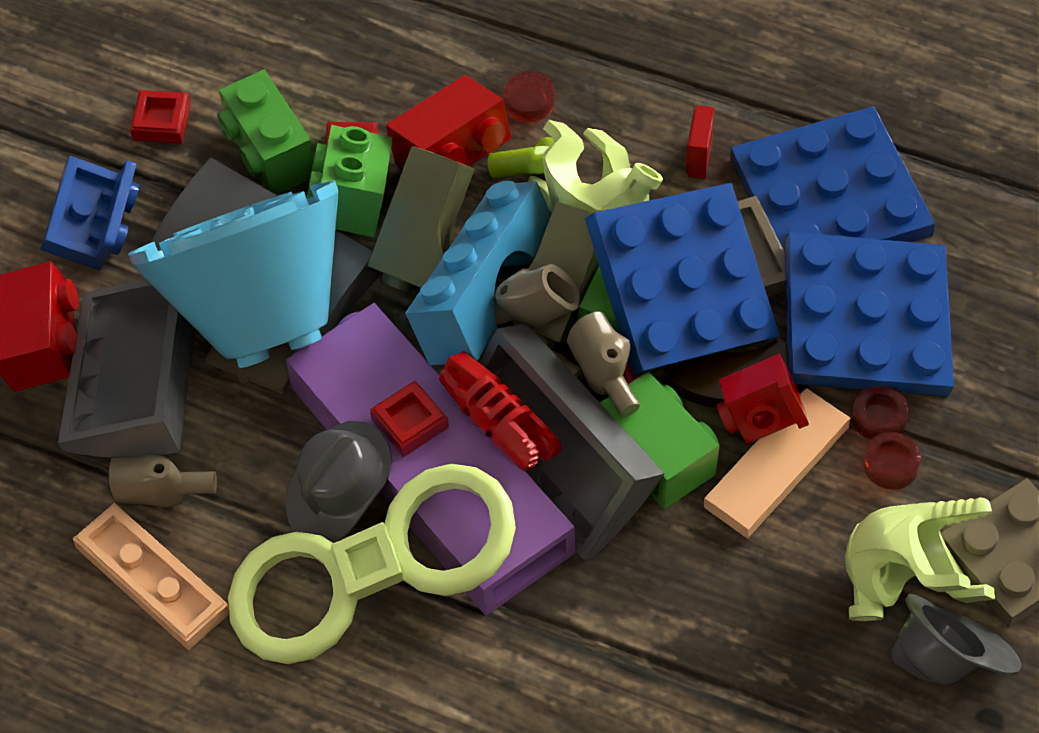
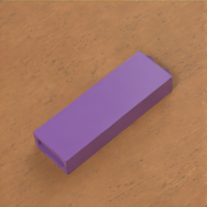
M375 303L361 312L347 315L339 322L336 328L323 335L321 340L296 349L293 355L286 359L292 390L327 430L347 421L366 422L379 429L371 420L370 409L414 380L417 381L448 417L449 428L405 457L387 439L391 450L392 464L390 476L380 493L389 503L393 501L405 483L426 469L451 463L477 467L499 481L512 501L516 530L510 554L496 574L475 589L466 592L485 616L575 554V526L525 471L519 469L513 461L492 443L491 438L486 437L481 432V428L476 426L470 420V417L460 410L457 402L439 381L440 375ZM450 489L437 492L422 502L413 514L409 527L443 567L449 570L462 567L478 555L487 542L491 522L489 509L482 498L471 491Z

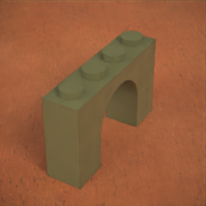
M411 146L368 263V267L384 273L381 282L407 292H411L413 285L422 287L443 258L444 253L453 243L455 221L475 168L431 151ZM556 201L538 252L528 270H535L547 264L556 265L564 270L578 287L580 306L599 267L585 218L592 213ZM499 286L495 287V291H494V305L497 304V303L495 302V293H496V290H497V288H498ZM579 307L575 311L553 320L542 329L532 330L550 349H554L556 342L567 343L569 332L577 322ZM515 320L512 321V322H509V323L514 324V325H521L520 323H518V322L515 321ZM504 324V325L499 326V327H497V328L507 327V324Z

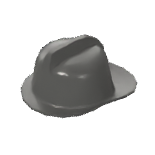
M347 421L333 426L329 430L317 433L305 443L298 457L297 470L286 492L285 510L289 525L294 532L321 535L335 543L344 539L355 528L390 476L392 464L389 442L379 429L366 422Z
M909 594L905 599L911 614L899 631L897 642L891 650L892 660L899 667L921 680L936 682L942 686L954 685L980 667L1005 675H1013L1019 672L1022 664L1017 653L1005 640L986 626L966 616L938 607L919 595Z

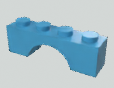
M502 181L492 185L486 191L485 196L471 217L465 222L464 227L449 249L444 253L443 258L405 312L429 365H445L450 356L465 351L478 361L497 329L494 291L499 269L504 266L531 265L551 217L537 181L523 183Z

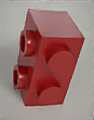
M467 75L457 79L386 124L388 137H393L391 150L394 162L401 169L404 168L411 146L428 150L471 166L511 140L504 99Z
M52 261L0 275V376L13 392L66 379L70 375L72 357L76 351L77 333L74 328V311L79 308V297L74 283L70 279L65 280Z

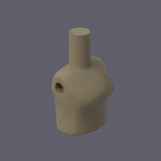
M547 264L535 270L523 268L501 283L496 290L495 302L497 304L494 305L497 327L515 320L520 324H527L531 329H542L553 320L573 312L579 307L580 296L578 287L573 279L556 265Z
M599 311L583 316L572 326L567 338L568 346L582 370L588 387L597 395H609L620 416H629L640 407L638 400L623 377L629 358L630 342L613 329L603 312Z
M161 454L126 458L112 457L109 468V485L116 504L169 508L180 504L185 494H215L217 490V475L215 471L180 472L172 461Z

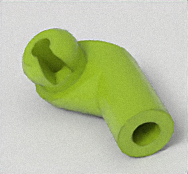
M552 137L541 138L534 147L490 153L488 155V169L491 177L496 179L517 175L544 174L542 157L543 153L554 144Z

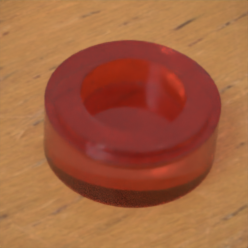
M535 71L521 72L511 77L505 85V107L508 113L518 120L525 122L538 121L547 117L554 109V84L550 78L542 73Z
M868 387L862 390L854 401L852 411L853 425L856 431L868 440L875 442L893 440L906 427L909 412L908 403L900 392L891 387Z
M897 432L879 434L867 445L864 457L865 473L879 487L891 490L904 488L910 485L918 475L921 463L920 449L910 437Z

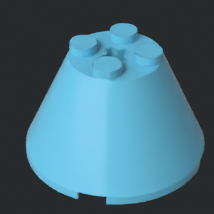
M335 180L310 186L313 194L311 197L306 198L304 191L292 194L291 191L173 233L174 237L159 242L160 251L157 250L155 242L128 253L131 265L225 359H236L239 368H245L270 358L269 348L286 342L289 343L291 350L310 345L322 339L319 328L328 323L338 187Z

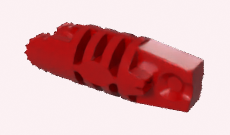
M465 351L448 358L444 369L441 371L439 381L457 402L460 410L466 416H469L470 420L481 428V432L486 437L491 438L492 443L513 461L519 469H522V471L529 470L535 467V464L538 463V458L546 461L558 456L562 452L561 441L528 406L523 405V401L518 396L513 395L512 390L507 385L502 384V380L497 375L493 374Z

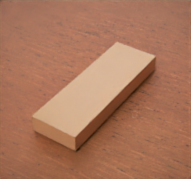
M807 388L800 395L809 425L799 429L797 424H793L760 438L704 498V508L747 539L849 428V416Z
M115 503L73 538L77 550L187 650L193 648L229 615L228 603Z

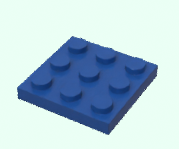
M874 106L731 147L730 161L748 198L757 196L784 252V242L789 231L913 242L933 236L935 222Z
M732 182L599 211L585 218L619 332L630 342L628 361L633 375L755 345L780 336Z
M789 231L784 242L788 371L794 383L948 397L954 388L946 246Z

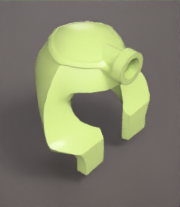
M548 120L543 130L552 137L554 144L543 153L542 157L546 181L530 175L528 182H538L551 213L557 201L593 214L599 211L649 201L650 190L658 189L663 178L654 169L642 163H635L634 167L630 168L628 153L623 146L604 131L587 128L583 135L602 153L603 173L601 180L593 185L582 183L576 170V162L584 150L582 139L564 123Z
M979 497L975 500L970 498L966 501L960 499L958 501L951 500L948 502L940 501L937 503L928 502L890 506L869 514L861 523L857 524L850 535L845 552L846 571L854 586V605L849 607V620L878 621L884 619L883 606H893L898 600L905 583L915 576L924 587L937 592L945 591L952 598L964 603L995 600L993 587L987 584L970 586L968 576L964 575L940 533V529L945 525L969 521L970 519H977L978 517L992 514L989 501Z

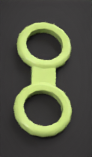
M451 463L426 469L403 485L390 503L384 523L381 522L335 543L321 535L296 531L271 537L250 551L234 573L228 594L230 624L242 645L261 659L293 664L315 659L337 644L352 623L358 600L401 581H405L420 592L442 596L471 591L493 577L510 554L516 530L512 501L499 481L477 467ZM450 489L471 491L482 498L489 509L491 527L486 544L475 558L462 567L445 571L426 568L415 560L409 549L407 533L411 518L422 502L437 492ZM298 556L318 560L325 565L331 575L333 597L329 611L320 624L303 636L289 639L271 637L264 633L254 617L253 598L257 584L267 570L282 560Z

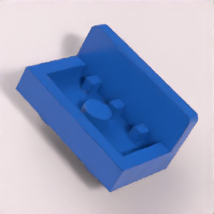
M69 156L64 165L40 250L99 271L110 253L118 256L128 232V226L121 224L123 212H131L140 184L132 182L137 163L126 160L120 172L117 173Z

